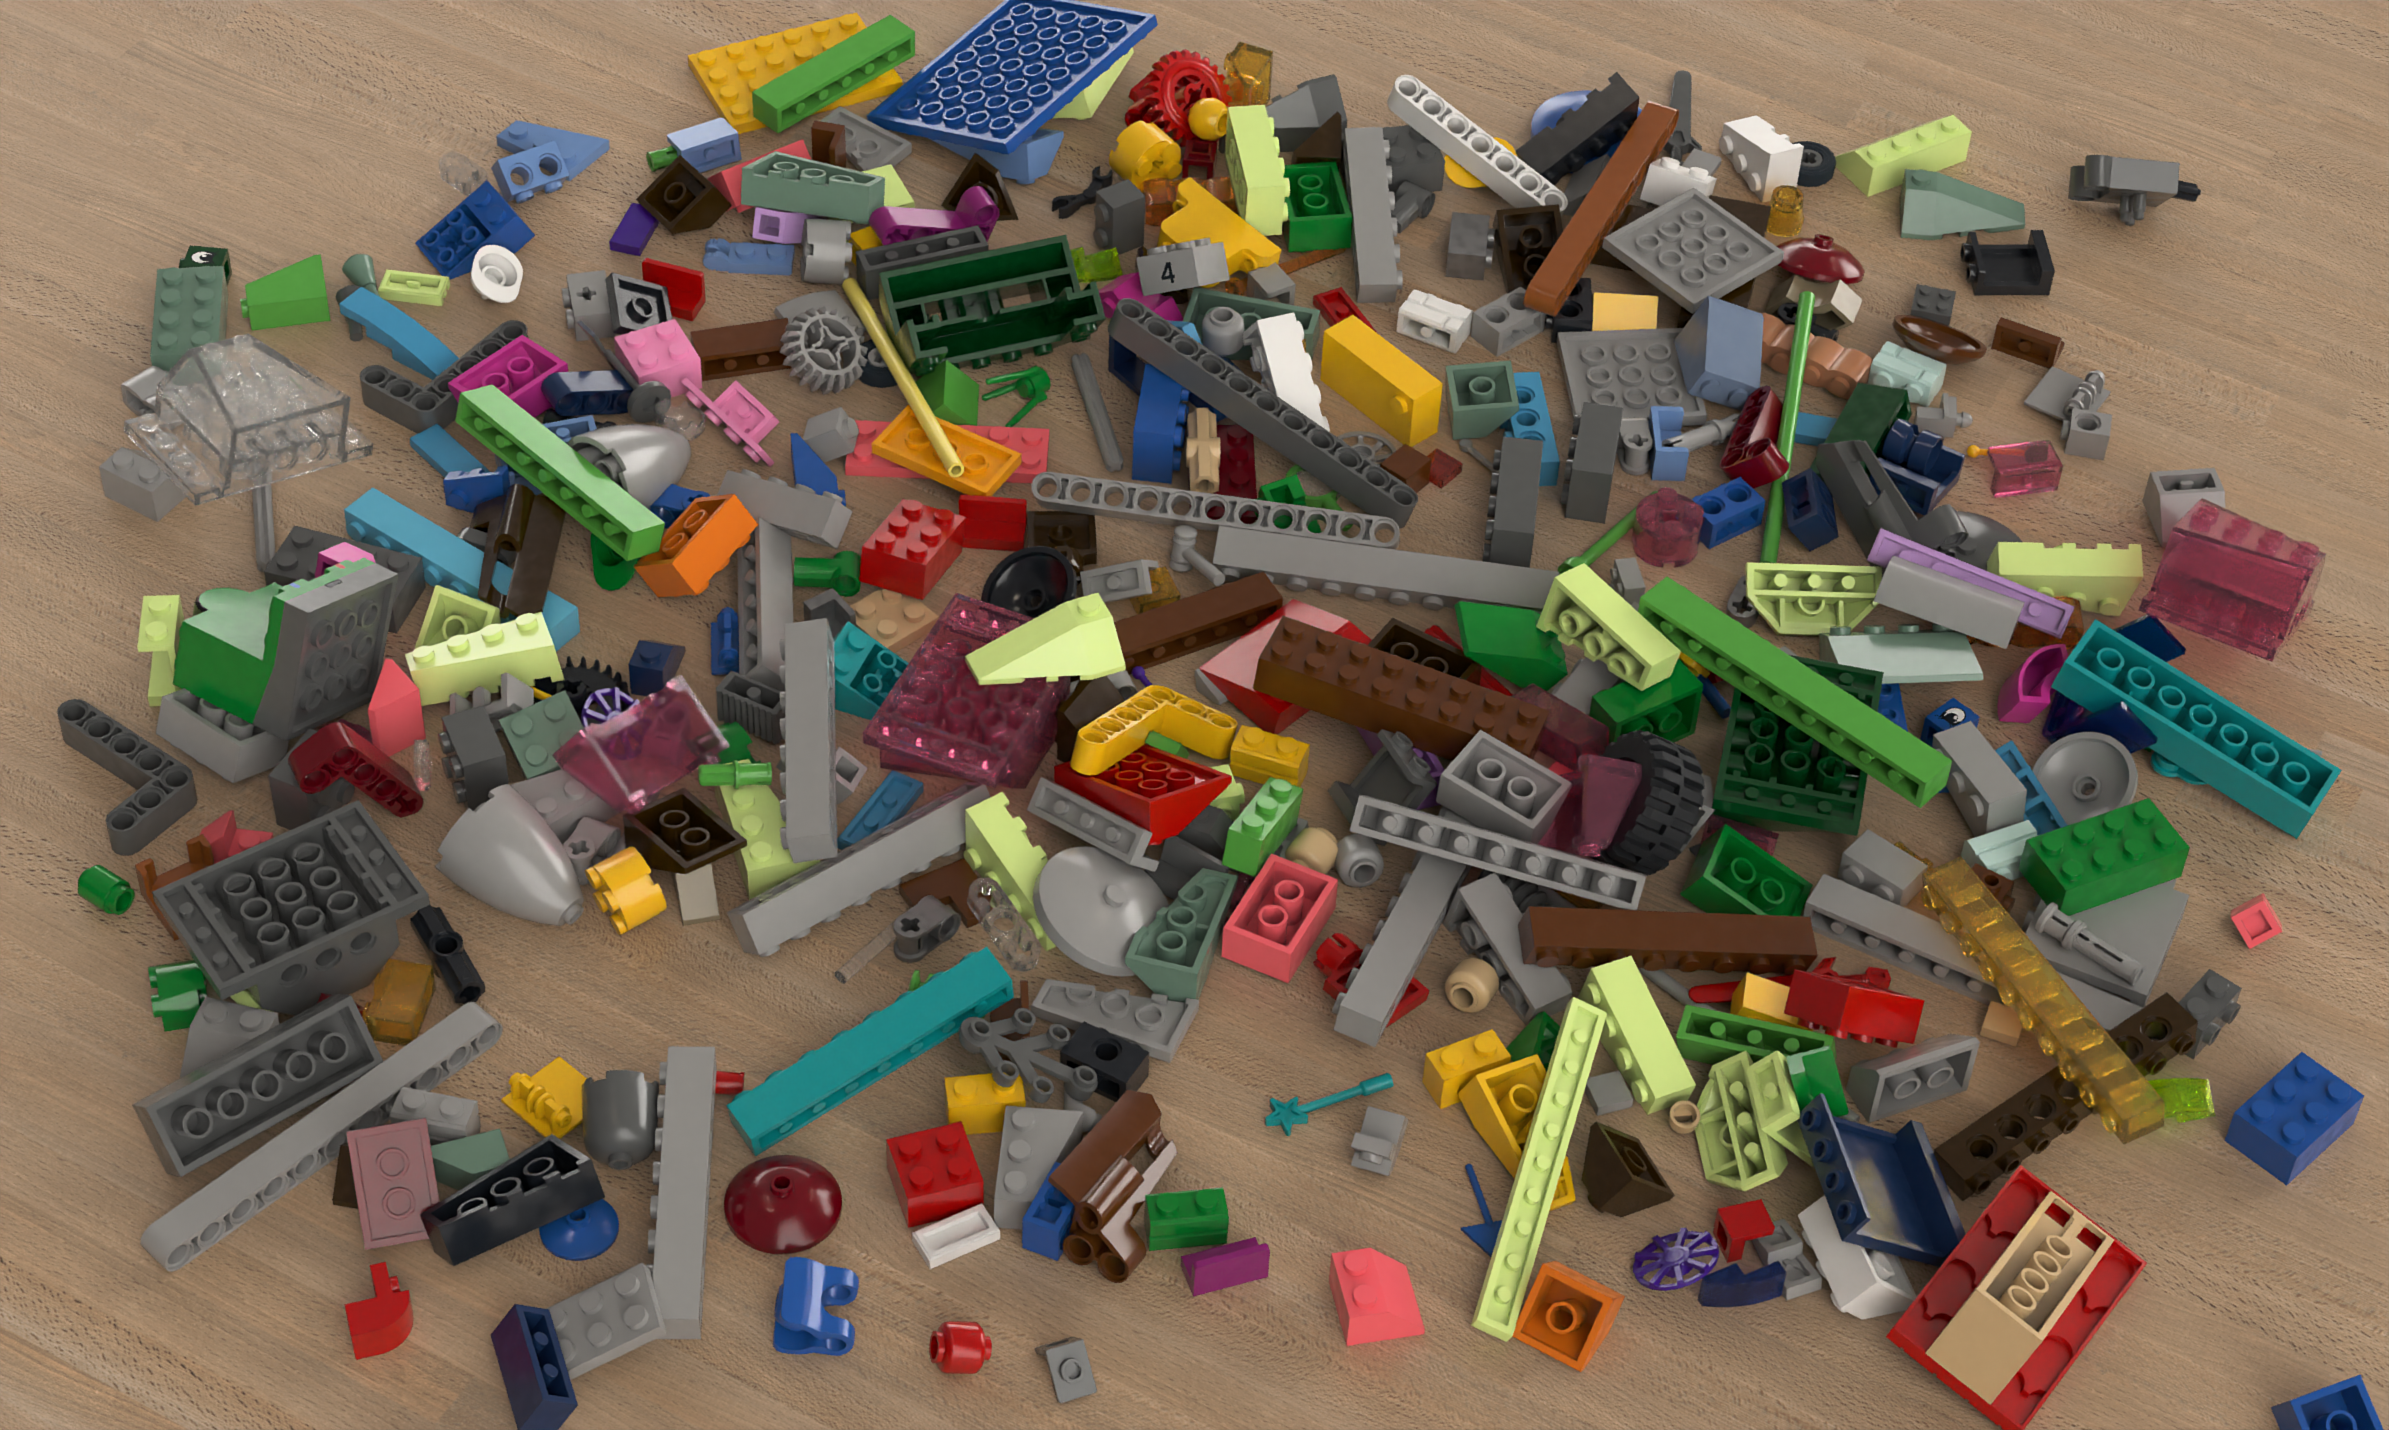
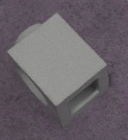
M2073 408L2070 421L2063 420L2060 440H2066L2064 454L2104 461L2110 438L2112 415Z

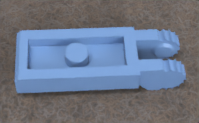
M715 238L710 239L705 244L706 251L702 263H704L703 266L708 268V270L711 269L713 271L715 269L716 271L744 274H792L795 256L794 245L731 242L730 244L725 239L720 238L717 240Z

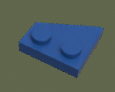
M498 466L495 472L485 473L483 468L472 469L470 472H449L443 480L446 505L474 513V509L478 504L498 496L507 495L508 487H510L508 467Z

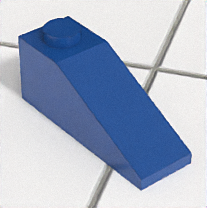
M790 433L795 486L796 484L807 486L813 489L815 494L821 496L824 491L833 493L843 499L841 503L846 506L845 490H838L836 475L798 433Z

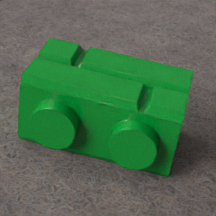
M1223 1187L1145 1195L1144 1226L1149 1251L1227 1244L1229 1216Z

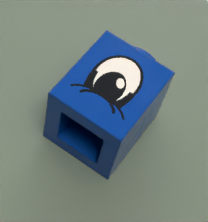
M1953 697L1925 717L1920 740L1932 747L1933 734L1969 721L1977 728L1980 717Z

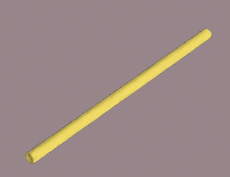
M847 278L842 283L844 292L945 469L951 477L961 476L964 472V466L857 280Z

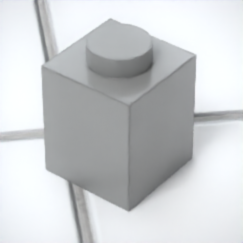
M842 407L809 418L803 440L825 463L854 452L859 428L855 420L850 418Z

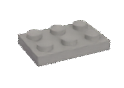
M643 1262L546 1308L550 1311L570 1380L667 1334L651 1273Z

